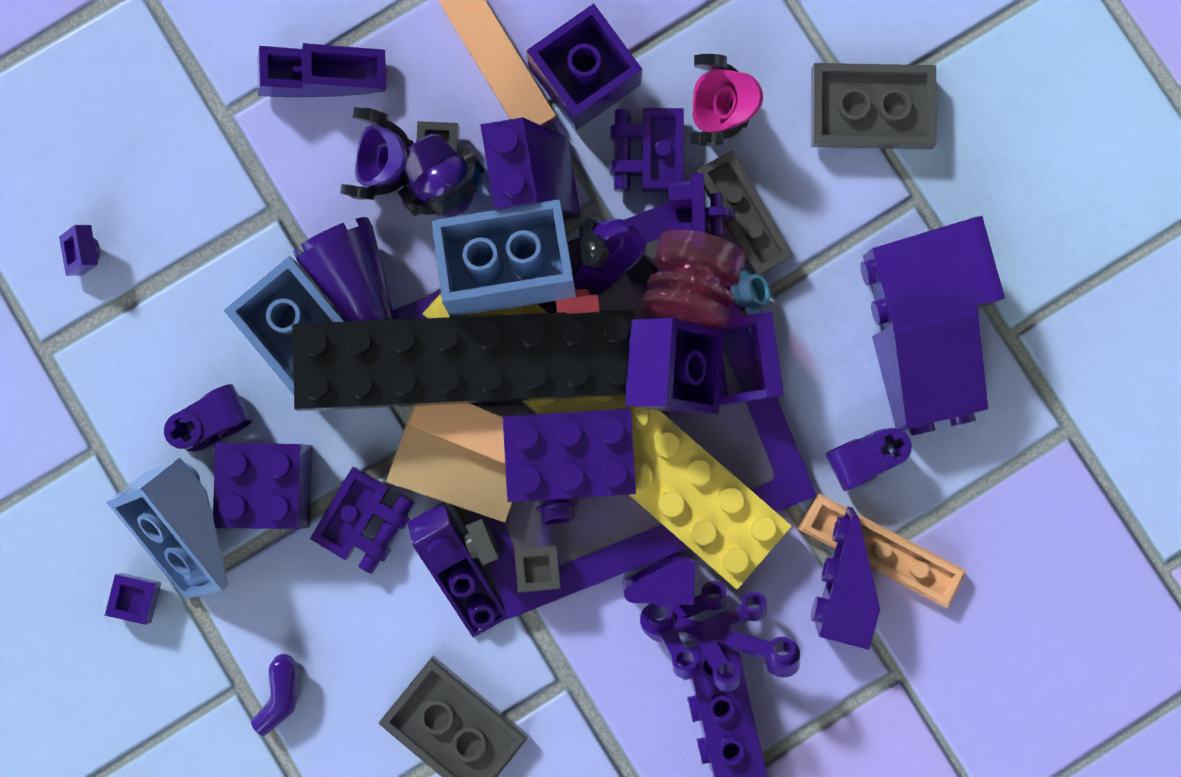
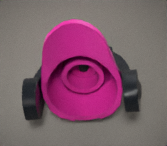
M710 53L694 55V67L708 71L697 80L693 91L692 103L694 123L699 130L706 132L691 133V144L708 147L723 145L725 139L734 137L742 128H747L749 120L762 106L763 90L759 82L752 75L739 72L728 64L727 56Z

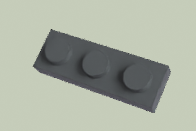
M732 150L696 170L695 174L704 173V190L709 199L712 193H722L723 207L735 209V219L723 223L753 274L762 275L792 258V251Z

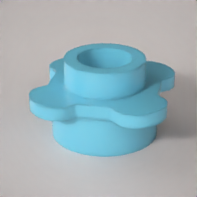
M744 270L738 274L739 280L737 284L731 287V295L737 306L745 309L747 315L757 314L760 307L769 303L771 297L770 289L762 276L758 274L751 275L748 271Z

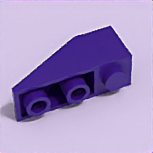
M445 502L436 505L407 522L412 546L473 638L508 619L504 606L478 558L472 559L463 538L465 535Z
M847 506L844 518L838 517L834 525L832 541L837 542L833 558L827 556L825 559L821 581L826 582L822 597L816 596L814 599L811 621L815 622L819 637L869 650L879 617L880 606L860 520L854 508Z

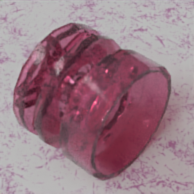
M690 230L662 232L653 259L654 266L661 272L651 274L648 278L647 285L650 290L645 292L642 306L645 310L660 318H675L716 329L726 328L731 318L729 308L735 302L733 293L726 288L735 287L740 282L746 259L744 251L725 239L703 232Z

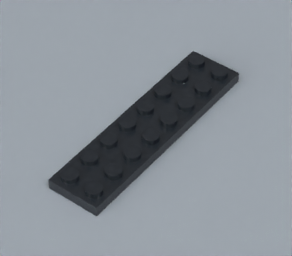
M611 310L578 314L563 312L292 324L294 410L318 411L626 396L630 350L629 340L631 337L632 320L636 319L635 310Z

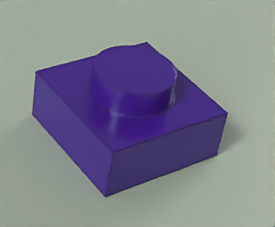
M74 225L59 236L66 276H82L98 265L100 247L98 241L93 238L91 225Z
M124 573L115 574L104 616L143 625L150 624L161 582Z

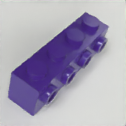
M696 641L683 642L685 648L692 649L698 656V673L694 677L689 678L691 679L694 695L687 697L692 722L700 721L704 737L696 739L702 765L710 763L712 777H767L739 652L719 646L726 659L735 662L740 669L739 686L733 691L726 692L716 687L713 671ZM684 660L679 663V665L683 667L692 664V662L688 660ZM729 672L720 675L723 679H730L734 676Z

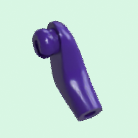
M288 654L277 655L269 665L268 673L271 695L264 707L251 720L253 729L261 736L271 732L295 710L298 668L294 659Z

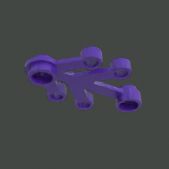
M711 581L702 587L700 595L694 597V605L649 604L640 614V625L643 632L652 640L664 643L672 659L673 671L679 678H692L699 670L696 652L685 648L679 635L695 639L713 671L716 687L722 691H733L739 686L740 669L735 662L726 659L719 646L765 659L768 671L777 677H790L797 673L800 668V649L791 639L777 637L770 642L728 630L748 621H760L766 616L767 600L761 593L749 592L743 596L740 606L699 622L688 619L707 609L719 610L726 605V587L720 582ZM717 593L720 595L717 598L708 597L710 594ZM752 604H757L761 606L758 609L748 608V606ZM657 618H665L663 620H656ZM777 652H788L789 654L778 655ZM684 660L692 662L691 665L686 667L679 665ZM726 672L734 675L730 679L720 677L721 674Z

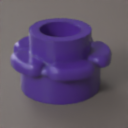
M568 499L543 500V504L536 507V512H540L542 524L565 523L575 519L574 508L577 506V502Z

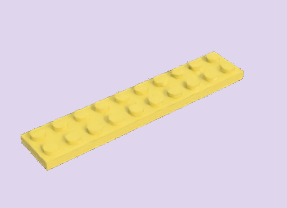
M441 293L423 312V315L427 318L450 317L442 303ZM538 304L467 316L539 314L547 312ZM626 396L522 401L536 414L631 409L636 494L630 496L736 589L743 584L792 527L659 410L625 406Z

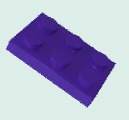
M631 409L503 416L507 502L636 494Z

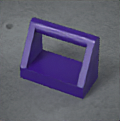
M772 312L751 314L702 324L724 331L751 328L760 390L728 395L722 360L719 406L775 399L784 396Z
M671 554L626 578L622 582L625 599L631 603L694 605L695 560L689 555Z

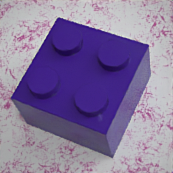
M594 3L526 50L529 69L575 131L641 86L643 69Z
M675 318L632 320L625 406L672 413L719 415L725 331Z
M215 443L213 520L215 528L302 529L310 527L312 445Z

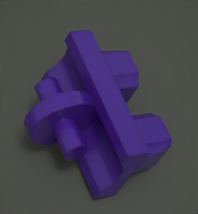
M704 173L691 174V181L668 185L669 210L691 209L692 222L669 223L670 248L692 250L693 256H705V222L711 223V236L724 235L723 222L735 219V209L723 207L722 193L710 194V207L705 208Z

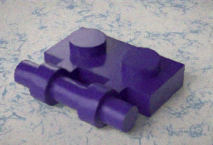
M643 108L642 124L630 123V110H615L614 125L610 126V139L614 141V160L610 162V176L614 177V191L629 192L631 176H642V192H668L669 184L683 182L684 108ZM642 140V160H630V141Z
M352 467L309 539L344 560L349 559L353 550L357 547L365 552L358 567L367 573L373 574L379 562H385L391 552L388 547L399 528L404 529L410 520L407 515L415 501L400 494L393 507L385 504L383 500L391 487L359 468ZM376 514L385 521L376 537L371 539L364 535V532Z

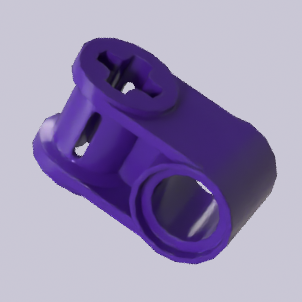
M227 384L210 391L197 402L170 416L164 425V436L166 441L175 448L198 452L225 437L241 431L250 425L253 420L233 384ZM188 424L195 426L190 431L192 437L190 440L184 438V435L188 433Z
M897 428L877 430L860 439L857 438L828 451L825 455L842 490L847 491L905 462L911 454L912 444L909 436L904 431ZM885 439L895 440L897 446L892 449L893 456L891 454H882L880 448L886 444Z

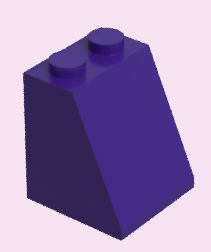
M524 117L480 124L494 210L560 199L563 220L581 217L568 137Z
M982 215L874 247L863 255L864 261L860 265L863 281L867 286L871 285L875 300L871 302L873 319L877 325L882 326V330L891 326L974 306L979 310L1005 299Z
M976 306L891 326L872 336L895 428L900 430L909 429L911 436L935 431L934 422L949 419L951 426L976 421L974 413L988 410L979 315Z

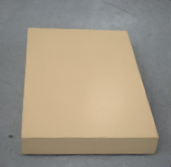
M413 406L386 482L506 522L513 502H507L505 464L408 425L415 406Z

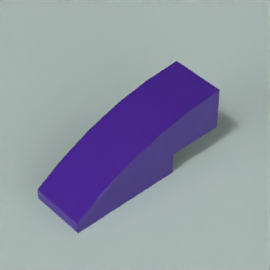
M303 43L301 49L259 46L257 56L258 96L338 97L386 91V54L383 49Z

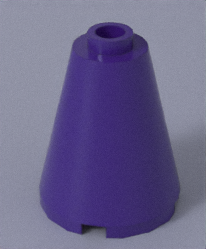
M368 217L356 218L358 227L347 230L344 223L331 227L301 244L303 250L295 249L293 251L297 262L346 321L390 320L394 317L373 225Z

